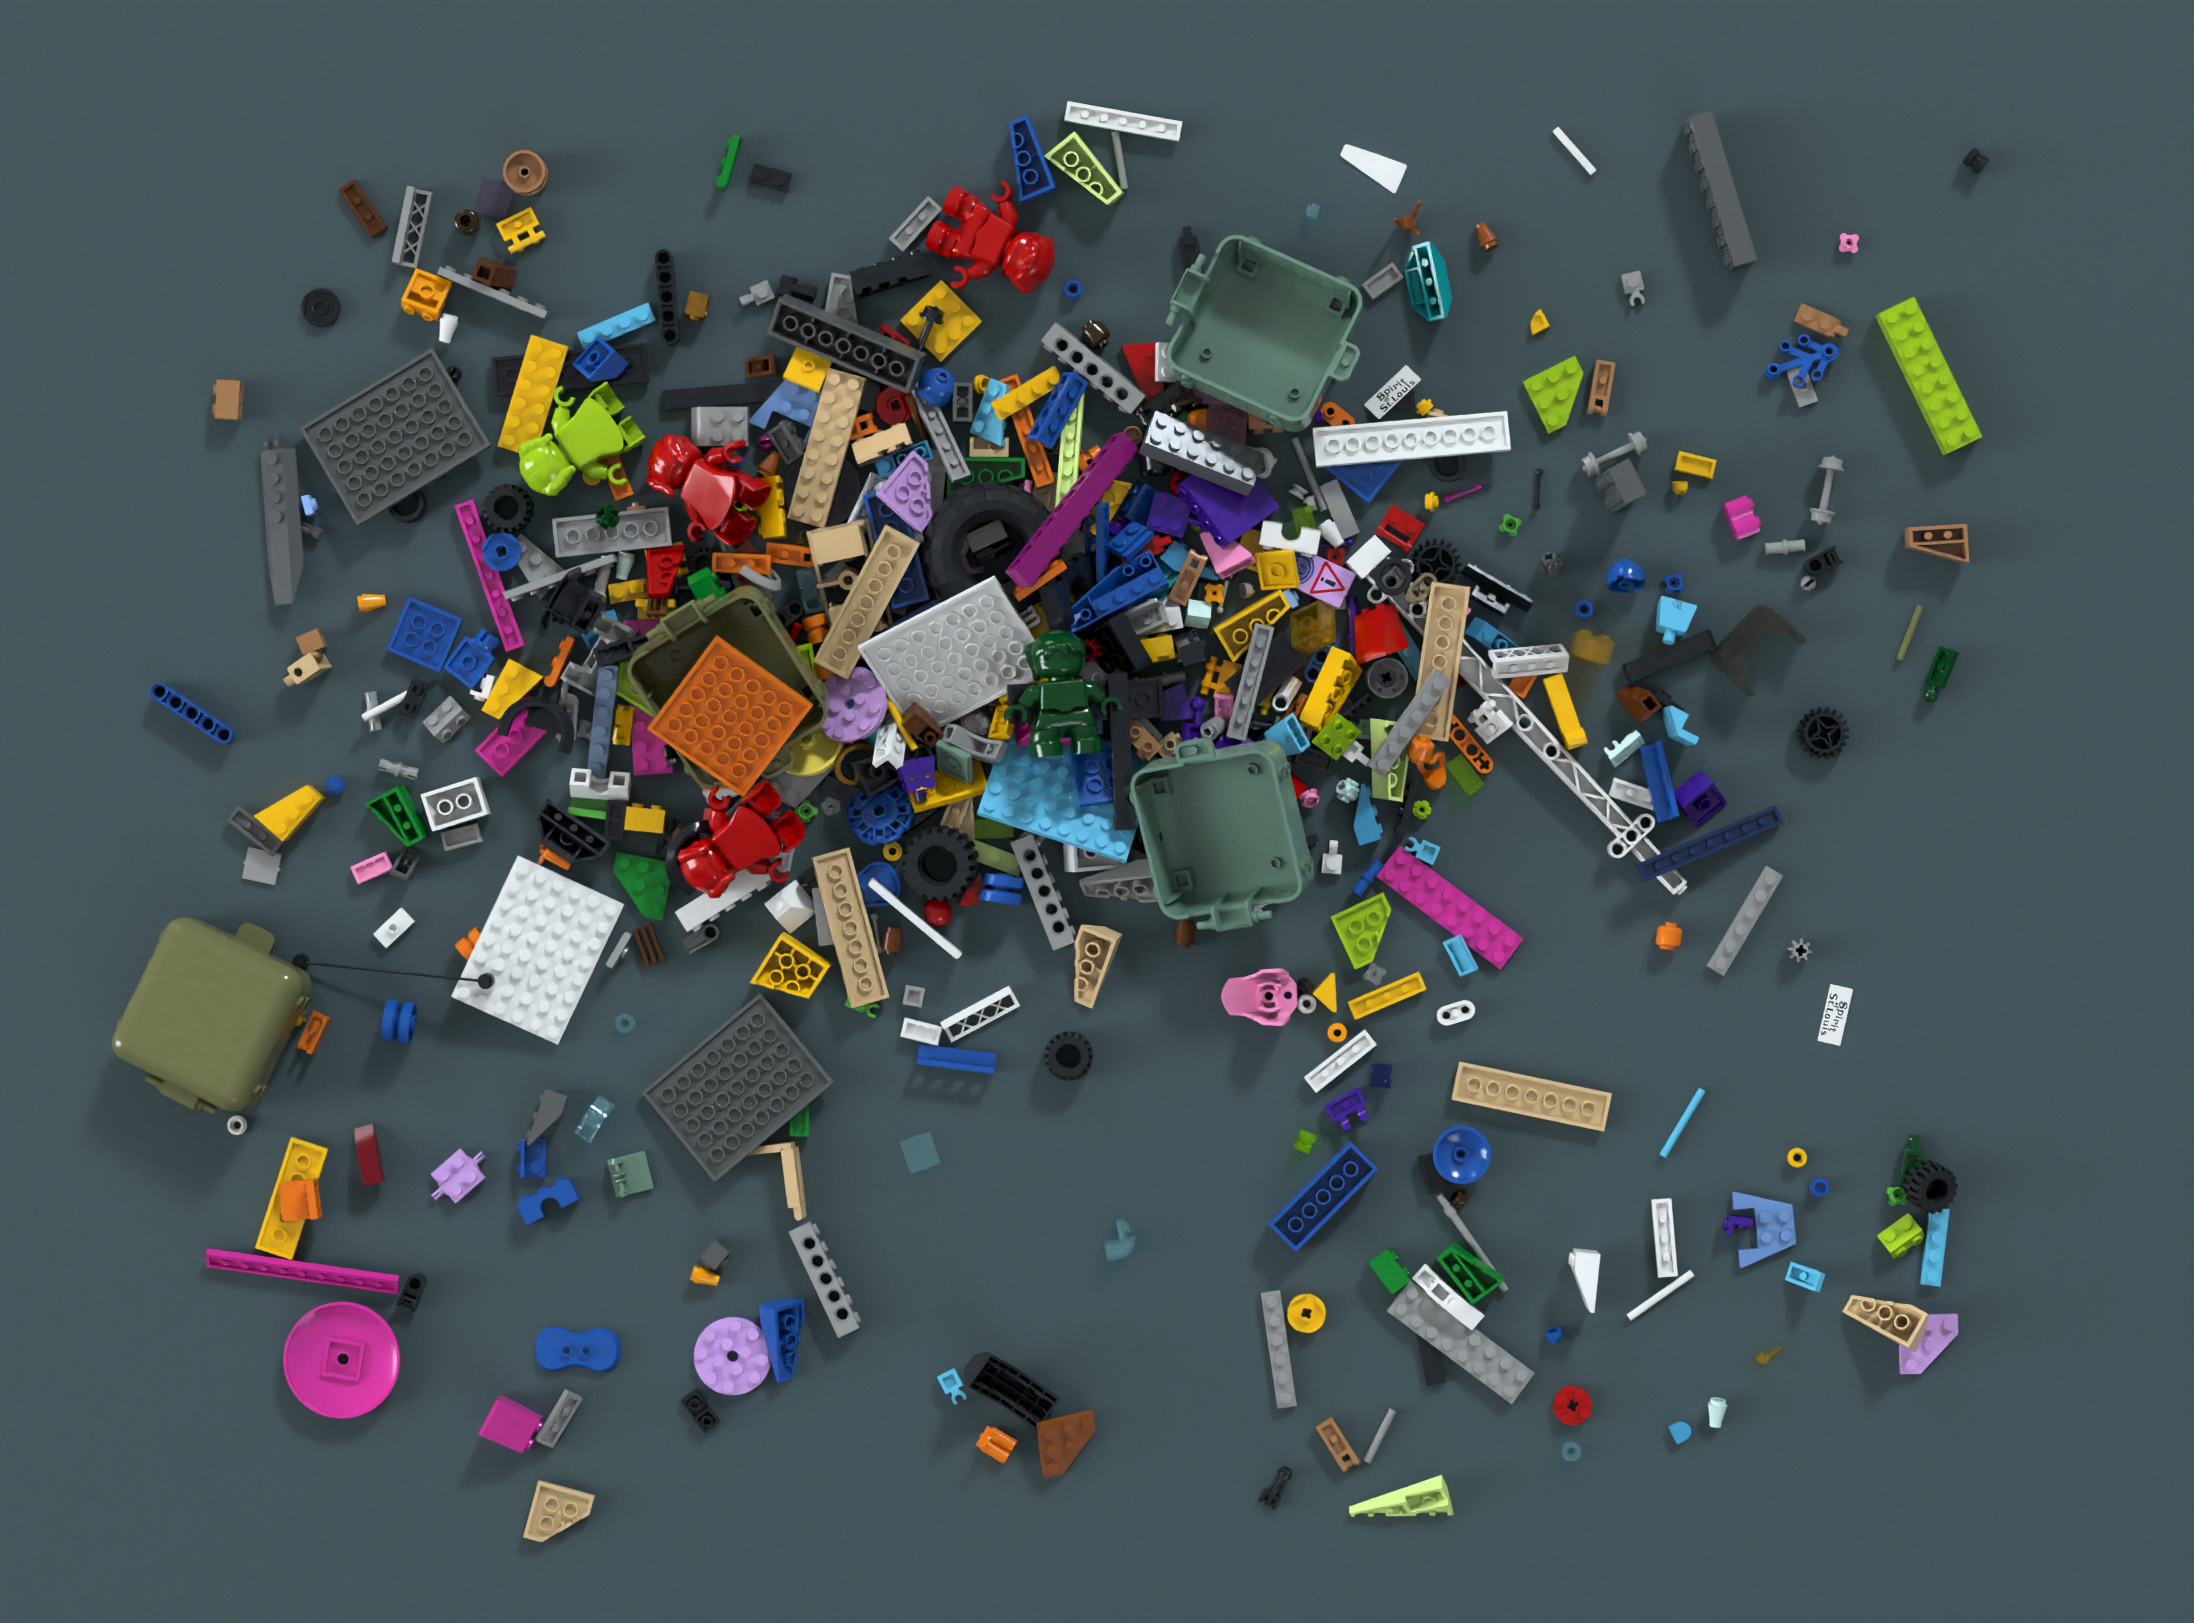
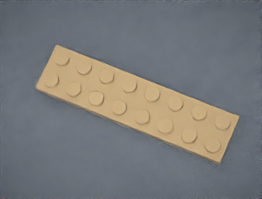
M828 368L789 508L788 519L821 528L826 527L867 378Z
M888 525L884 526L813 660L815 663L848 680L861 656L858 645L870 639L920 545L918 541Z
M1439 582L1431 583L1416 694L1434 669L1451 680V682L1412 737L1426 735L1432 740L1449 741L1471 587Z
M847 847L812 857L813 868L851 1008L889 998L850 848Z
M1459 1061L1451 1100L1604 1132L1612 1093Z

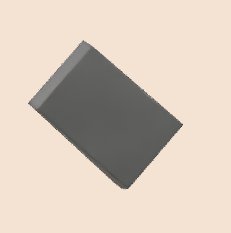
M404 846L389 874L406 881H412L423 853Z

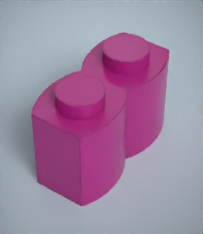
M1744 495L1722 504L1736 541L1760 532L1759 527L1762 525L1759 517L1753 514L1754 504L1751 498H1747Z

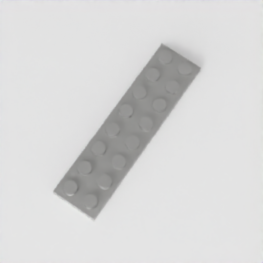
M1412 1281L1403 1287L1387 1309V1312L1510 1404H1513L1535 1374L1477 1329L1471 1330L1431 1298L1426 1291Z

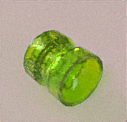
M1300 1129L1298 1133L1299 1138L1295 1141L1293 1147L1311 1154L1313 1150L1312 1145L1316 1142L1318 1136Z

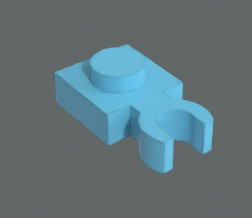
M1409 837L1408 839L1413 841L1414 846L1412 848L1405 846L1404 849L1409 852L1416 851V858L1433 865L1441 847L1424 839L1419 844L1415 838Z
M955 1367L937 1376L945 1394L952 1393V1402L955 1405L958 1403L955 1398L957 1395H961L966 1400L965 1392L959 1389V1387L963 1386V1383Z

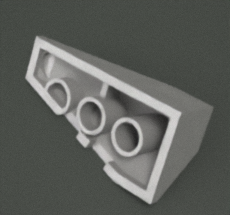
M1148 859L1135 860L1079 880L1084 896L1098 898L1114 896L1121 897L1120 900L1127 901V898L1139 899L1138 902L1141 903L1158 902L1153 895L1154 883Z

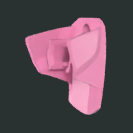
M1263 969L1249 976L1229 978L1223 987L1221 999L1229 1015L1246 1016L1262 1025L1283 1026L1289 1021L1290 1015L1297 1007V984L1290 977L1289 972L1284 969ZM1267 992H1271L1273 994V997L1271 999L1265 998V994ZM1285 992H1291L1292 996L1290 999L1284 997Z

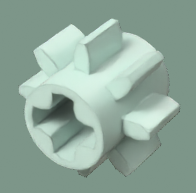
M1347 778L1346 781L1341 780L1336 786V792L1339 793L1336 797L1346 803L1356 800L1360 793V790L1357 788L1359 783L1350 778Z

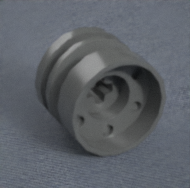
M1379 657L1367 666L1365 683L1374 695L1385 699L1394 698L1405 690L1408 683V673L1405 666L1398 660L1390 657ZM1388 672V677H1390V680H1385L1384 682H1382L1383 678L1381 677V674H1386Z

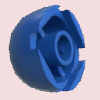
M931 368L921 376L917 384V392L922 400L925 399L929 402V405L944 407L953 400V382H956V380L944 368Z
M1622 558L1609 568L1606 575L1607 587L1609 586L1610 591L1616 593H1628L1627 589L1633 588L1635 592L1645 587L1644 571L1636 562L1630 561L1628 558Z

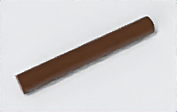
M912 394L905 395L904 398L921 440H927L930 448H933Z

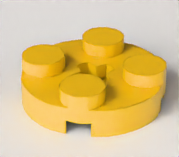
M1311 1293L1300 1294L1290 1301L1287 1307V1317L1295 1330L1311 1333L1318 1330L1324 1323L1326 1309L1323 1302L1317 1296ZM1304 1308L1312 1310L1310 1318L1301 1316Z

